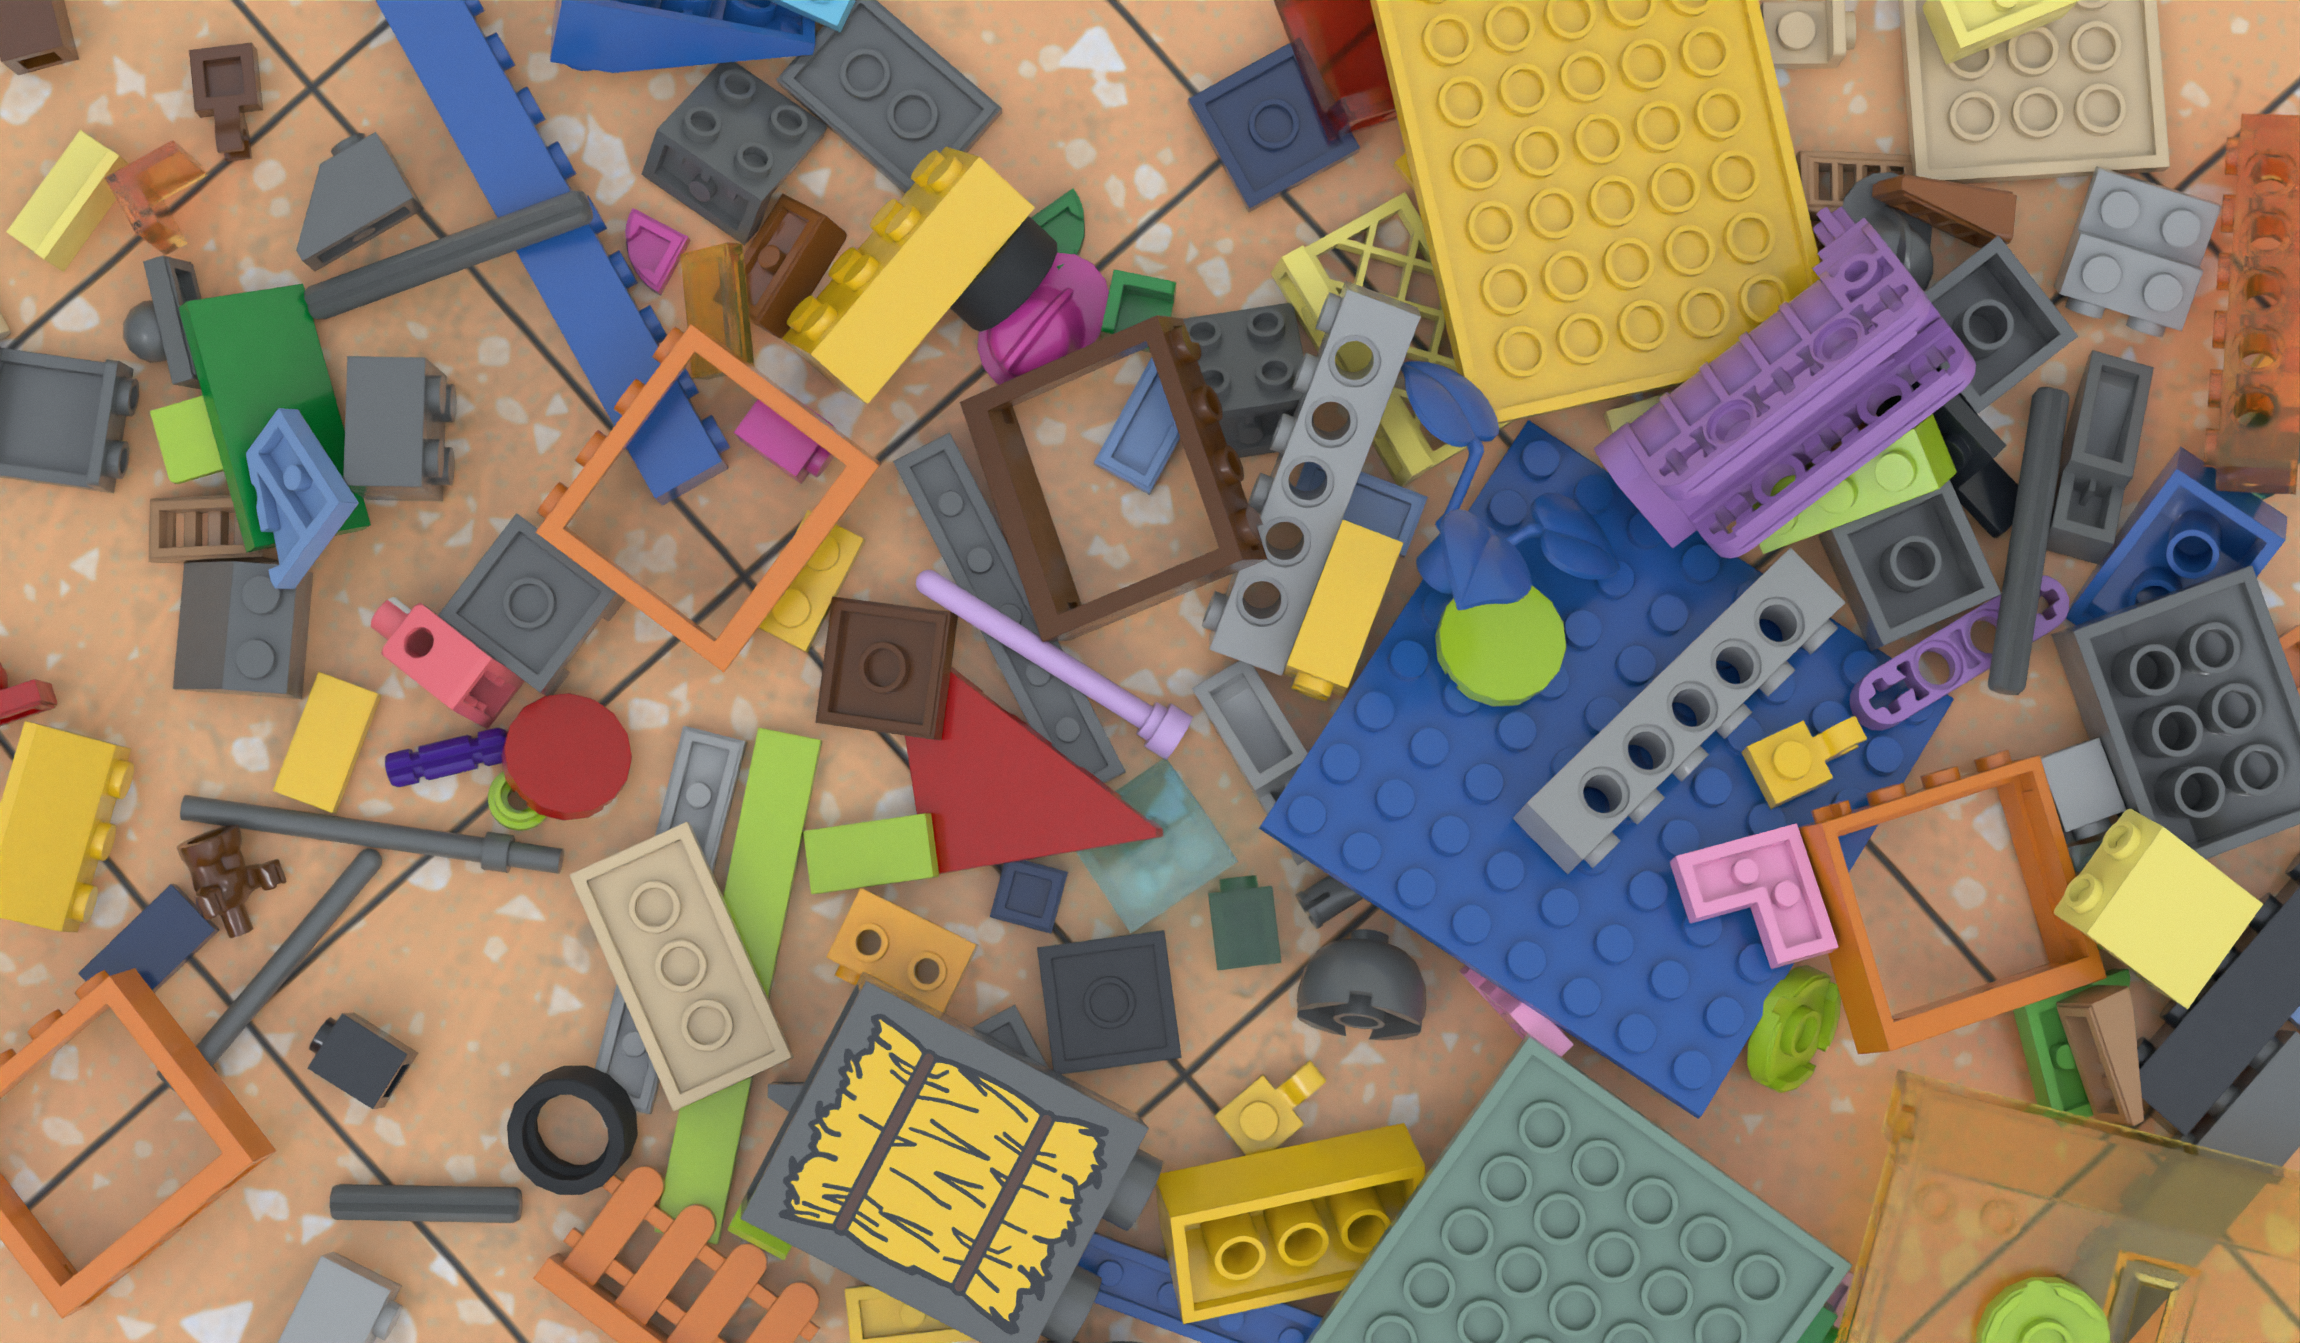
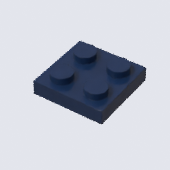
M1299 38L1188 98V106L1248 213L1359 153L1360 146Z

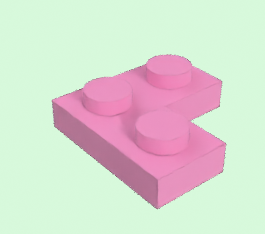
M1797 823L1678 855L1670 861L1689 923H1695L1750 907L1771 969L1828 954L1839 947Z

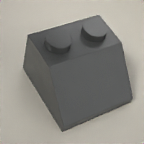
M237 561L184 563L173 689L302 699L313 573L308 571L295 589H275L270 581L268 570L278 566V564Z

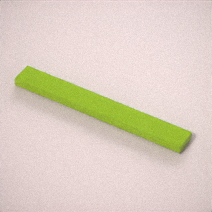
M758 727L723 898L769 1000L822 740ZM754 1076L679 1109L665 1177V1190L661 1196L659 1207L674 1219L677 1218L683 1209L690 1205L702 1204L710 1208L715 1214L717 1226L708 1243H720ZM655 1227L654 1232L663 1233Z

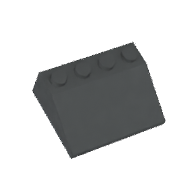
M2252 565L2125 607L2051 634L2090 740L2100 738L2126 810L2132 809L2165 827L2205 859L2300 824V695ZM2124 811L2117 814L2118 819L2122 816Z

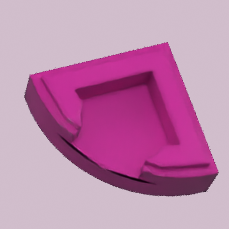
M632 208L625 229L628 256L640 279L647 287L661 296L689 245L690 239L688 236Z

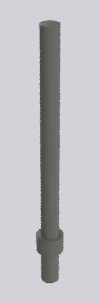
M191 795L183 797L180 809V818L185 821L220 826L238 825L241 829L479 862L483 870L509 873L511 867L560 874L564 857V850L562 848L515 842L514 835L487 832L485 837Z

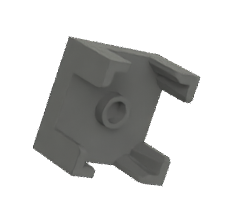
M516 513L438 616L537 691L546 696L554 695L570 673L565 669V666L600 620L604 618L610 621L626 599L536 533L537 528Z

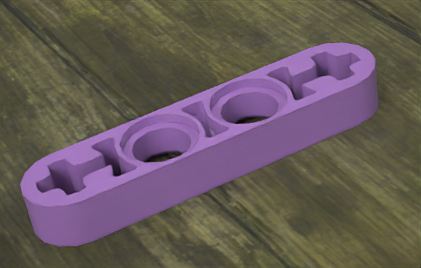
M2045 575L2042 576L2039 598L2043 596L2047 600L2049 607L2042 612L2043 615L2040 613L2036 615L2032 643L2057 628L2066 619L2069 612V597L2065 588L2057 580ZM2001 595L1994 597L1874 669L1854 685L1850 694V708L1859 723L1871 730L1883 731L1892 728L1990 669L1992 653H1984L1973 645L1970 638V630L1973 623L1977 621H1987L1997 627ZM1936 652L1943 656L1949 666V677L1946 683L1941 685L1932 684L1921 676L1919 659L1922 653ZM1904 679L1906 686L1910 690L1893 700L1888 705L1889 710L1885 707L1875 710L1871 706L1869 699L1876 694L1875 688L1882 692Z

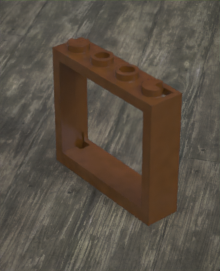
M1156 315L960 402L1042 642L1070 641L1267 560L1257 529L1258 526L1263 525L1257 511L1248 505L1241 485V481L1244 479L1241 460L1236 451L1226 443L1219 423L1223 418L1221 403L1215 391L1204 381L1197 361L1201 358L1200 344L1191 342L1183 318ZM1149 347L1219 548L1082 605L1013 406Z

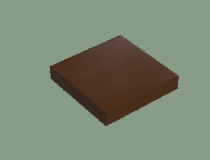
M832 596L815 723L942 740L958 616L947 611Z

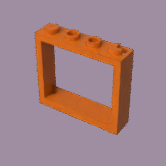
M690 324L685 332H682L675 326L659 345L652 358L658 361L660 366L646 385L636 378L621 396L614 410L621 414L622 417L610 433L606 436L597 430L580 451L575 461L584 468L569 488L561 482L557 483L542 502L537 513L545 518L536 533L724 673L882 463L699 325ZM696 353L847 465L717 639L567 527Z
M2009 750L1989 754L1974 759L1977 769L1975 772L1961 776L1958 766L1931 772L1920 776L1923 785L1921 789L1907 793L1904 783L1880 788L1866 793L1869 803L1867 806L1852 810L1849 800L1811 810L1814 819L1813 823L1798 827L1839 946L1833 952L1828 953L1858 1055L1890 1052L2107 978L2097 943L2054 914V909L2063 898L2067 886L2076 877L2040 755L2011 760ZM1996 787L2049 963L1891 1016L1838 837Z
M135 968L111 976L105 970L97 973L75 991V995L80 1001L65 1014L60 1009H57L46 1015L28 1030L27 1033L32 1039L28 1045L17 1054L13 1049L0 1054V1099L107 1009L111 1008L223 1153L79 1272L75 1270L0 1172V1239L62 1319L89 1306L277 1151Z

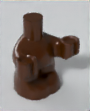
M238 825L225 826L205 832L177 846L182 861L187 865L191 873L194 890L196 891V905L200 908L203 918L211 919L221 915L229 938L241 936L254 929L244 904L255 889L262 887L265 891L272 890L277 887V884L287 882L279 859L263 864L246 866L244 856L240 850L242 836Z

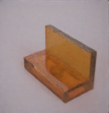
M174 140L105 177L138 236L164 255H168L188 243L164 199L206 177L208 174L202 164Z

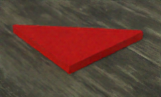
M951 667L942 740L905 736L916 813H931L939 874L1164 837L1163 829L1159 824L1147 819L1122 800L1121 795L1084 767H1079L1054 748L1050 741L1016 715L1008 713L982 693V689L953 667Z

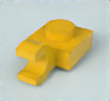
M1856 716L1846 719L1814 737L1811 736L1803 720L1747 746L1741 753L1770 809H1773L1827 784L1833 776L1826 762L1859 747L1858 744L1867 740V737Z
M1311 1060L1307 1061L1277 1088L1262 1074L1218 1111L1214 1117L1246 1155L1275 1150L1304 1125L1303 1120L1293 1108L1319 1089L1326 1082V1078Z

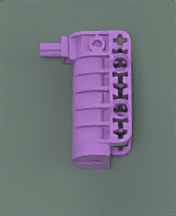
M1827 207L1821 209L1816 214L1821 222L1812 228L1814 234L1825 247L1817 253L1823 261L1812 268L1820 279L1789 303L1787 301L1778 306L1779 310L1751 332H1744L1738 337L1739 341L1710 363L1706 361L1699 367L1700 371L1670 394L1668 392L1659 397L1660 401L1632 423H1625L1594 447L1597 456L1619 488L1672 548L1698 530L1703 539L1720 557L1735 558L1742 556L1962 392L1973 379L1976 370L1973 356L1941 317L1912 275L1865 218L1855 223L1842 207H1839L1833 213ZM1945 361L1950 364L1947 370L1944 368L1939 372L1936 370ZM1918 381L1921 386L1914 390L1911 385ZM1897 395L1902 396L1901 401L1879 417L1875 416L1878 407L1885 400ZM1864 422L1866 427L1860 431L1857 426ZM1841 441L1842 445L1832 452L1830 448ZM1811 461L1815 466L1808 470L1805 465ZM1796 475L1795 481L1775 496H1770L1772 488L1779 480L1786 476ZM1758 501L1761 506L1755 510L1752 505ZM1736 520V525L1731 528L1733 532L1728 534L1726 527Z

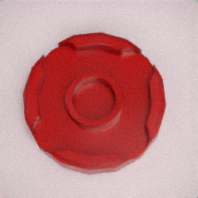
M566 693L544 696L522 709L509 726L501 759L505 780L514 793L516 790L519 796L527 801L526 805L539 815L566 821L589 818L603 810L604 806L616 798L627 781L632 753L628 734L613 712L594 699Z

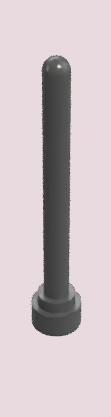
M368 848L362 850L196 1045L215 1072L217 1070L213 1065L380 869L382 857L378 851ZM158 1070L156 1073L157 1076L174 1091L171 1085L167 1082V1080Z

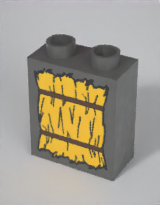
M863 971L741 1201V1219L981 1343H1037L1040 1335L1055 1343H1071L1086 1320L1102 1281V1277L1077 1264L1101 1219L1125 1231H1128L1133 1226L1156 1185L1163 1161L1139 1149L1149 1128L1138 1114Z

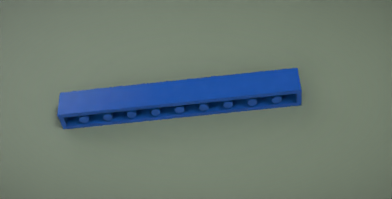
M376 0L497 218L572 191L567 179L576 175V172L560 143L556 141L547 146L536 125L545 121L546 118L527 86L519 91L515 90L505 72L515 66L513 59L498 33L495 32L486 37L475 16L485 11L479 0ZM588 195L587 197L593 212V219L589 224L518 249L516 252L615 426L622 417L621 414L614 410L616 403L636 378L646 385L660 366V363L652 358V356L659 347V343L667 336V333L651 305L641 310L637 307L628 289L638 284L620 250L611 255H608L597 234L606 230L607 227ZM686 367L626 446L654 498L662 506L729 469L720 453L731 447L712 415L703 420L700 419L690 401L691 397L700 392Z

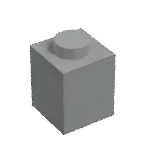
M2100 738L2084 741L2040 757L2063 833L2072 831L2075 841L2107 831L2111 827L2108 817L2126 810Z

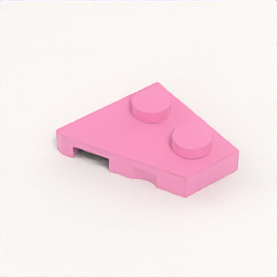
M1466 965L1459 971L1522 1040L1529 1033L1561 1057L1574 1045L1564 1035L1566 1031Z

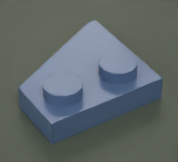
M278 408L246 452L251 483L257 492L256 509L261 532H273L279 565L268 570L270 581L275 589H295L359 502L299 410Z

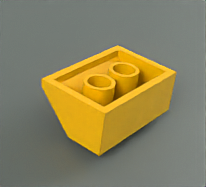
M28 721L24 722L0 803V918L59 932H78L80 922L87 923L89 921L98 896V887L92 885L99 860L105 861L108 858L115 840L116 825L110 823L117 798L121 800L125 798L133 779L134 764L128 761L131 748Z

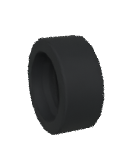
M1028 216L953 303L950 309L974 330L982 332L995 327L1014 313L1041 284L1051 269L1057 255V242Z
M561 1066L543 1074L514 1103L507 1124L509 1150L518 1169L536 1186L558 1195H583L602 1187L631 1156L638 1136L636 1110L627 1091L609 1074L589 1066ZM559 1095H573L587 1101L601 1114L608 1129L609 1140L604 1153L597 1160L586 1165H574L559 1159L545 1146L538 1132L537 1119L541 1108L548 1100Z

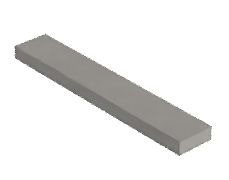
M683 726L655 836L685 822H690L709 867L714 874L747 742ZM616 985L595 1069L609 1074L627 1091L636 1111L652 1114L660 1080L620 989Z

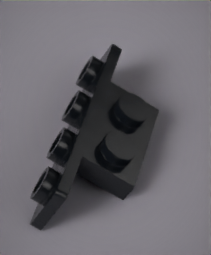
M1918 381L1911 385L1914 390L1921 386ZM1958 394L1933 413L1957 471L1950 481L1960 504L1993 538H1998L2012 526L2018 484L1994 460L2007 445ZM1897 395L1885 400L1878 407L1876 415L1879 417L1900 402L1902 396Z

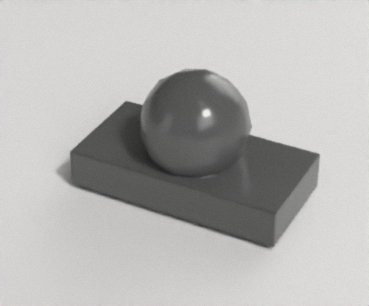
M164 255L143 261L152 300L143 301L130 309L123 322V339L129 350L139 359L150 363L167 360L173 385L201 389L178 309L186 301L201 299L194 266L191 262Z

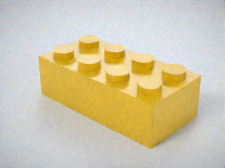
M945 147L940 153L937 150L929 153L914 169L911 179L915 183L899 201L895 198L891 199L875 214L870 222V228L874 230L858 250L855 247H851L834 262L828 273V276L832 278L829 284L817 298L812 295L805 298L793 310L787 320V325L791 328L783 336L782 340L833 385L866 404L873 399L1035 208L980 156Z

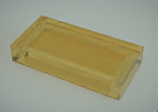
M727 242L680 254L687 328L690 324L699 325L755 367L743 245ZM698 353L691 359L692 379L709 380L727 376Z

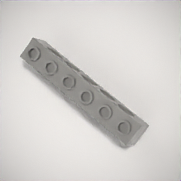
M1348 281L1344 282L1340 296L1328 293L1316 324L1317 330L1325 332L1317 356L1305 353L1293 384V390L1302 393L1294 416L1285 413L1281 415L1270 444V450L1279 453L1271 476L1259 473L1248 501V505L1257 511L1263 523L1257 529L1267 560L1233 573L1225 594L1214 591L1202 623L1203 628L1211 630L1209 650L1282 676L1421 318L1418 307ZM1351 341L1362 342L1372 351L1369 364L1356 372L1345 371L1335 362L1338 349L1343 344ZM1337 402L1343 405L1349 412L1344 426L1331 432L1317 428L1312 422V415L1321 404ZM1303 462L1318 464L1326 473L1323 483L1311 491L1297 489L1289 481V475L1295 466ZM1290 522L1301 529L1303 536L1295 547L1280 550L1273 547L1267 541L1266 535L1269 529L1277 523ZM1265 581L1276 586L1280 595L1272 606L1256 608L1246 602L1243 596L1245 590L1255 582Z
M1790 548L1540 789L1513 819L1567 874L1583 859L1594 868L1621 841L1612 831L1627 816L1638 825L1665 798L1656 788L1671 773L1682 782L1709 755L1700 745L1715 730L1724 739L1728 737L1752 713L1744 702L1758 688L1768 697L1795 671L1786 660L1801 646L1811 655L1838 629L1829 618L1846 602ZM1759 619H1767L1774 622L1781 630L1783 641L1776 642L1767 638L1760 629ZM1716 661H1726L1732 664L1739 673L1740 684H1732L1723 680L1717 672ZM1678 702L1689 706L1696 715L1697 726L1690 727L1680 723L1673 714L1672 703ZM1628 745H1638L1645 748L1653 759V769L1646 770L1636 766L1629 757ZM1584 788H1596L1603 792L1609 801V813H1599L1591 809L1584 799Z

